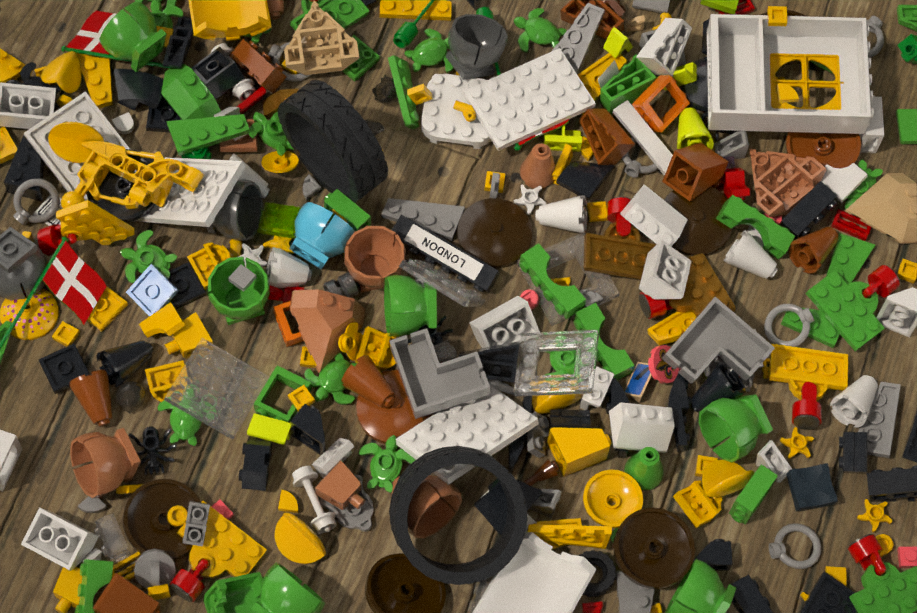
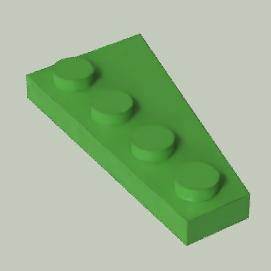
M393 55L388 57L404 124L410 129H415L419 127V116L415 103L407 94V90L413 88L409 62Z
M244 114L166 121L179 156L250 133Z
M839 233V239L835 245L826 277L833 271H836L847 284H850L874 249L875 244Z

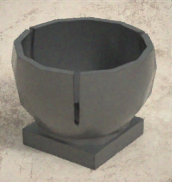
M465 14L459 16L454 20L448 34V44L451 51L447 52L446 58L463 80L494 75L496 69L492 64L499 61L507 45L508 36L506 30L494 19L483 15Z
M238 180L232 192L225 200L223 207L216 215L214 222L210 227H206L208 232L216 234L218 230L226 238L236 241H247L253 238L260 227L263 214V200L261 199L263 197L259 186L250 180Z
M9 227L0 235V297L9 300L25 299L20 282L28 297L49 262L38 245L12 227ZM43 281L34 294L40 292L44 287L45 283Z

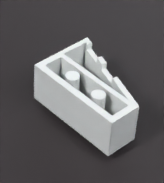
M665 18L636 57L655 75L673 76L692 27L683 19Z

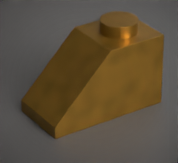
M299 88L279 90L264 99V116L271 118L274 113L278 112L280 103L292 94L297 93Z

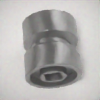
M348 272L339 276L337 281L332 279L323 284L324 290L350 298L358 295L357 286Z

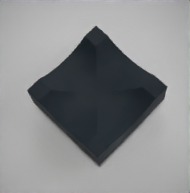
M828 463L807 468L791 469L786 473L796 512L834 505L838 501L832 486Z

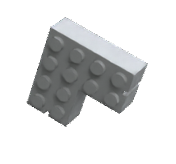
M714 297L665 353L662 359L673 369L678 367L680 369L678 373L691 384L716 356L746 381L775 347L718 298Z
M427 328L411 333L412 344L408 345L407 335L390 340V348L415 419L490 395V385L485 371H483L478 352L439 363Z

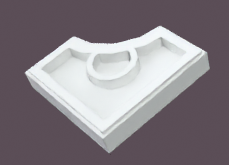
M855 163L841 169L826 165V172L821 181L837 195V199L842 203L868 177V174Z

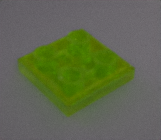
M265 202L258 233L295 239V219L301 208Z

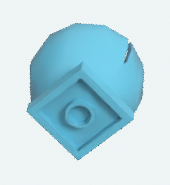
M307 202L299 210L295 219L296 238L289 250L322 269L329 258L344 253L346 243L355 230L336 214L330 223H327L333 212L320 205Z

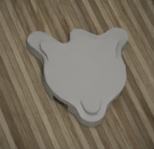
M354 475L360 481V483L363 484L362 477L360 475ZM363 487L359 495L365 499V503L359 509L350 503L344 510H341L320 498L319 501L322 508L335 512V518L340 525L349 529H359L362 532H367L371 529L373 503L369 495L364 492Z

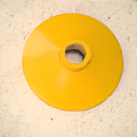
M274 151L266 154L262 158L261 164L269 172L285 173L295 169L299 164V159L297 155L286 151L283 156Z

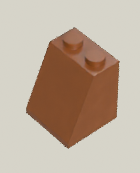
M702 143L677 149L673 153L662 182L688 201H692L723 177L729 161Z
M115 573L93 606L94 613H161L159 602L117 573Z

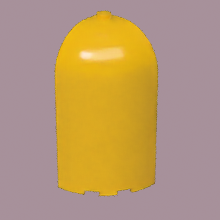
M188 0L194 36L215 40L216 37L226 38V41L238 40L240 36L247 34L255 36L272 27L267 0Z

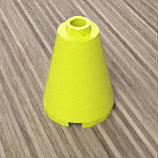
M685 108L679 114L677 149L702 143L712 150L714 146L713 138L697 110Z

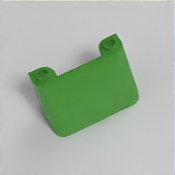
M256 572L216 580L204 595L207 613H256L251 608L256 602L261 600V583L263 580L261 573Z

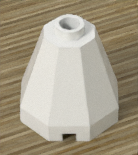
M272 248L266 267V273L269 275V285L277 288L305 285L311 279L312 270L309 269V265L280 248Z

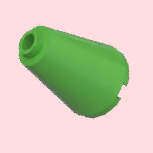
M645 447L628 459L624 468V472L638 482L642 491L655 489L662 481L664 475L659 453L652 447Z

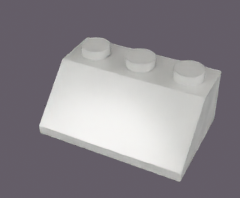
M0 83V126L30 129L53 114L56 88Z
M645 184L620 213L656 244L662 240L671 247L680 237L688 220Z
M661 240L647 254L639 289L653 299H682L691 260Z
M912 287L887 297L876 317L885 328L910 338L917 326V289Z
M519 296L470 322L475 338L482 348L518 341L522 345L540 335L528 301Z
M621 402L609 411L613 448L640 451L645 447H652L660 453L667 452L674 429L672 408Z
M39 507L21 545L71 571L92 551L99 536L49 510Z

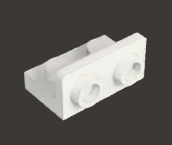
M596 366L582 397L581 409L587 410L589 405L597 408L601 406L614 377L613 373Z
M339 438L312 464L322 478H325L340 460L343 462L352 454L351 449L354 445L350 440Z

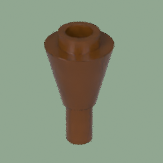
M547 459L534 475L524 482L532 486L538 481L541 482L558 476L559 468L554 460L550 462Z

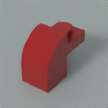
M740 167L726 169L722 177V181H724L723 191L726 199L728 200L734 195L742 200H746V196H750V188L745 186L744 170Z

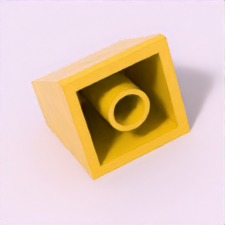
M554 427L550 429L547 444L563 477L606 460L611 440L608 434H604L602 429Z

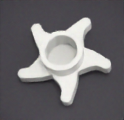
M522 184V197L515 199L514 203L516 205H525L528 209L527 214L530 215L535 205L546 204L543 199L538 197L542 187L526 189Z
M242 244L244 254L238 257H244V260L247 257L259 263L260 266H267V262L262 261L260 258L264 249L263 245L258 249L252 250L246 244Z

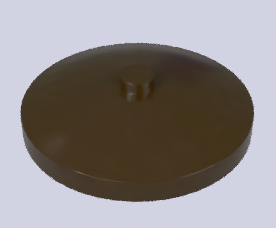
M710 186L692 201H688L674 190L667 195L664 201L688 219L680 237L672 245V248L688 256L704 254L706 256L724 246L733 228H729L716 219L727 200L720 191Z
M500 198L483 199L472 204L462 214L457 229L460 248L495 269L509 267L520 261V256L529 250L533 235L531 221L524 210L515 203Z
M157 479L141 485L132 493L123 512V529L129 543L140 554L147 550L159 549L165 551L172 559L185 555L192 549L193 545L182 543L183 537L177 534L182 526H172L168 522L167 514L173 506L177 505L183 506L188 512L189 502L201 503L200 499L187 485L172 479Z
M644 508L630 514L621 523L614 537L613 550L618 567L629 580L645 588L661 589L676 584L687 574L694 560L695 543L690 529L677 515L661 508Z
M404 553L391 554L378 560L371 568L365 581V596L373 613H441L445 604L446 591L444 583L425 576L411 564Z

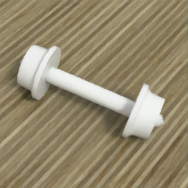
M222 43L215 46L211 50V53L218 47H221L228 55H230L233 49L229 48L227 44ZM252 79L241 80L233 87L232 94L238 97L239 100L244 101L256 91L254 81Z
M303 466L292 473L294 479L293 486L305 487L317 514V517L310 522L311 526L315 527L319 534L329 532L337 525L335 521L336 514L335 512L325 513L312 486V482L318 478L317 472H314L311 466Z

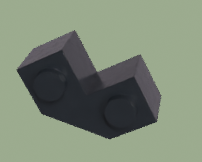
M249 436L247 443H243L242 454L245 457L243 469L239 471V481H242V489L266 491L269 463L272 456V441Z

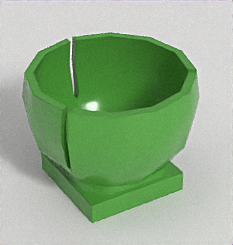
M133 2L124 7V10L122 9L110 20L103 29L99 40L103 48L114 57L131 60V68L137 72L163 51L167 33L162 29L157 32L155 18L150 10L141 2Z
M233 257L224 260L215 266L208 278L209 300L218 313L225 316L228 325L265 314L263 307L270 294L269 278L259 263L247 257L245 260L244 257ZM246 260V268L256 275V279L243 292L229 282L228 278L240 264L245 267Z
M394 275L385 277L384 312L387 335L390 337L410 335L424 325H427L429 328H437V290L431 282H423V285H421L409 276Z
M757 395L740 396L735 399L721 398L711 402L699 412L698 423L702 435L710 448L729 438L712 450L721 459L729 462L737 461L746 456L755 448L759 434H767L773 430Z
M696 559L679 584L665 613H726L731 605L736 587L729 584L725 588L718 573L707 563Z
M276 562L269 568L262 580L261 600L256 602L251 609L256 613H320L326 603L307 584L302 586L303 581Z

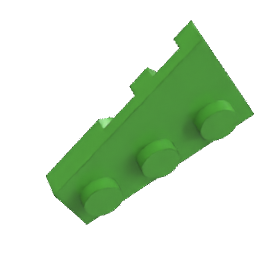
M809 309L815 321L810 323V331L807 337L834 348L840 333L820 310ZM786 311L781 325L801 333L803 324L800 317L794 312Z

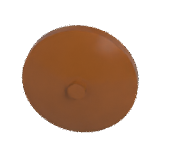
M788 132L786 140L787 154H793L801 158H806L807 156L814 157L824 167L829 165L840 169L848 167L852 163L856 164L861 149L859 134Z
M398 370L382 372V375L395 392V401L390 407L381 408L359 395L357 398L356 411L360 426L369 437L385 445L387 439L392 435L398 438L434 415L432 413L415 419Z

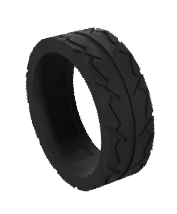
M311 80L300 88L297 93L292 94L278 106V117L285 136L305 167L330 193L338 189L356 203L369 191L385 181L388 176V165L380 144L365 120L336 89H333V87L323 81Z
M449 446L423 454L412 462L399 477L391 496L389 508L390 525L400 549L411 564L425 576L447 584H472L494 576L516 555L526 532L528 520L527 506L519 483L510 471L493 457L474 448ZM455 464H471L482 467L496 476L503 487L507 499L506 524L500 538L483 556L462 564H444L422 555L411 541L407 523L409 504L416 489L429 475L443 467Z

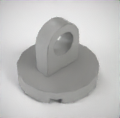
M159 549L145 551L138 557L134 567L136 580L146 589L163 584L169 585L176 571L172 557Z

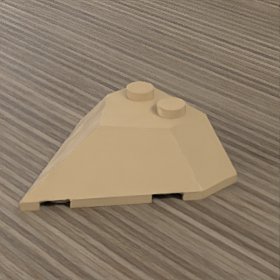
M313 1L308 14L304 16L293 34L291 42L284 49L286 67L304 75L342 71L359 59L357 41L345 32V29L327 12H324L315 1Z
M904 173L885 174L845 210L850 215L853 213L860 217L862 222L884 235L889 234L894 237L895 241L900 244L917 243V183Z

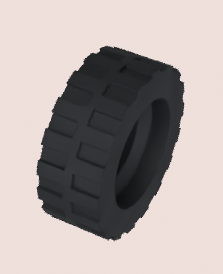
M591 550L579 554L578 556L585 557L591 564L599 566L603 571L602 579L597 583L589 582L582 595L587 597L603 596L611 589L616 577L614 562L607 554H603L601 551Z

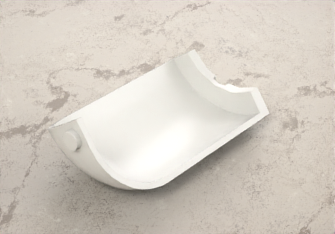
M525 532L518 552L502 570L494 575L473 613H572L594 575L596 568L585 557L562 552L561 555L551 550L553 546L541 540L533 532Z

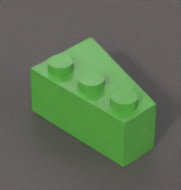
M637 54L633 56L630 63L625 64L622 70L600 89V103L610 115L613 114V109L628 100L632 104L656 80V76L636 57Z

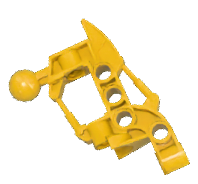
M82 142V146L92 152L77 173L81 180L74 191L66 192L62 196L61 207L64 209L84 202V196L89 191L97 201L102 198L124 205L127 209L138 208L139 205L146 207L150 202L163 208L173 183L194 192L202 181L204 174L198 169L178 160L164 159L159 151L155 153L126 150L124 146L108 142ZM128 154L154 159V162L145 165L128 157ZM109 171L134 183L129 196H126L125 199L101 195L99 186Z

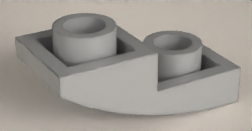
M533 412L532 415L538 418V425L528 431L527 449L528 452L540 458L545 456V441L543 438L549 436V421L538 412Z
M189 502L182 543L203 546L210 504Z

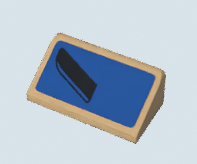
M637 362L624 389L628 398L639 403L652 378L648 363Z

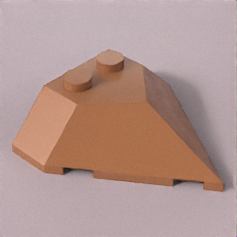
M749 148L757 205L769 217L787 215L822 180L826 172V168L814 157L807 156L806 158H801L793 154L771 151L765 153Z
M319 289L292 291L290 311L297 320L298 329L310 356L312 355L318 373L340 351L338 341L340 336L345 333L347 326L350 323H358V331L363 327L365 308L354 298Z

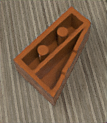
M571 0L560 10L561 20L573 25L575 19L587 3L605 9L595 35L607 40L613 27L621 33L624 31V20L601 0Z
M243 39L229 56L244 68L251 77H254L262 87L274 93L287 78L283 73L284 69L277 63L272 64L270 62L272 58L264 51L261 54L257 50L259 47L253 41L247 42Z
M605 108L587 109L579 118L598 165H616L635 145Z

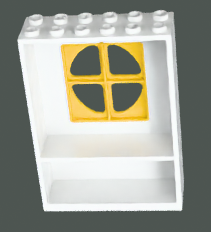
M711 14L707 28L708 130L864 134L866 128L870 126V118H873L874 108L870 106V102L873 99V91H870L869 87L872 83V74H869L871 58H868L870 41H867L869 25H866V18L787 16V26H768L767 15ZM795 60L801 62V80H778L775 78L776 72L786 63ZM816 61L831 70L835 80H810L808 62ZM778 83L791 87H800L802 89L803 106L795 107L788 103H779L776 92ZM810 88H834L836 90L835 96L825 105L816 108L810 106Z

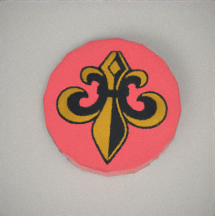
M667 345L653 348L650 352L652 353L651 358L648 359L649 371L652 377L661 384L672 383L679 371L678 367L673 369L662 359L671 348Z

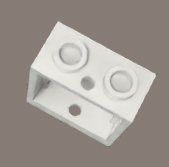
M873 95L872 102H870V106L874 108L873 118H870V126L866 128L865 133L859 134L861 139L860 153H876L884 137L882 97H875Z
M0 430V491L3 492L22 451V447L16 435Z

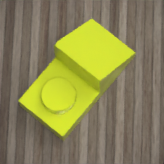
M613 27L603 48L614 58H617L624 49L629 52L633 46L625 35Z

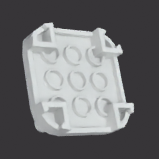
M434 74L427 85V88L432 93V99L424 102L421 121L422 132L430 139L431 143L437 144V141L472 145L474 146L473 149H481V146L491 141L477 116L474 121L468 122L461 111L453 109L456 100L469 104L463 95V91L487 81L486 79L470 78L463 80L461 76L452 74Z

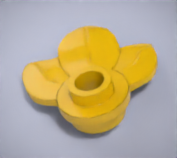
M350 323L338 341L340 350L347 353L352 361H356L363 337L361 333L357 332L358 323Z

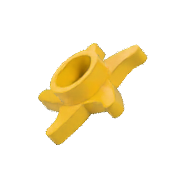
M273 229V240L263 243L264 248L275 247L294 254L293 251L289 250V243L294 237L293 232L287 236H282L276 229Z
M794 427L791 438L785 439L781 437L780 442L790 448L789 459L797 453L804 454L806 458H810L811 454L806 445L808 442H812L814 438L798 434L797 427Z
M865 499L866 512L863 515H858V520L869 521L872 525V532L876 531L879 522L892 523V519L884 513V507L887 506V502L872 505L868 499Z

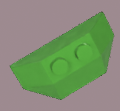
M183 64L181 69L171 67L165 71L161 94L181 120L214 117L215 114L221 112L214 96L192 68Z

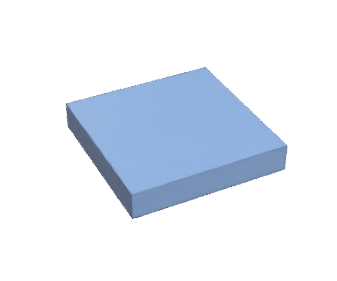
M151 264L126 293L148 316H151L163 308L179 290Z

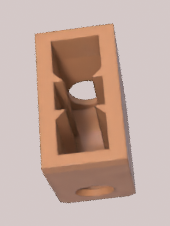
M341 460L315 487L318 497L341 510H344L350 503L357 509L361 508L365 503V499L359 495L362 490V484Z

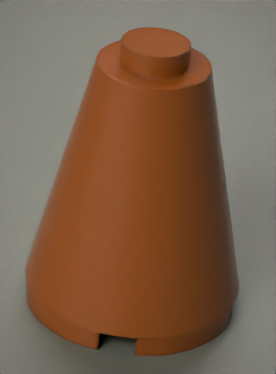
M824 227L791 242L789 256L793 264L797 268L802 267L805 269L803 271L805 273L816 272L839 239L837 231L831 227Z
M368 355L358 358L357 361L359 363L355 366L351 364L344 373L341 381L344 384L342 385L381 408L390 407L395 401V392L372 358Z
M97 370L91 372V375L85 376L84 374L71 380L69 385L92 423L103 427L110 424L109 420L113 416L108 374L106 370Z

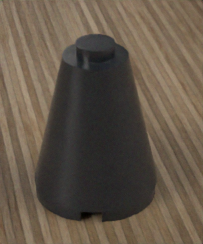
M141 340L100 351L97 353L96 358L97 362L101 360L102 366L99 368L100 370H106L109 384H115V387H118L152 358L153 347L149 342Z
M720 362L717 364L691 398V406L696 412L699 413L713 401L721 398L735 399L746 392L742 390L745 388V385L740 376L734 370L729 371L726 368L729 365Z

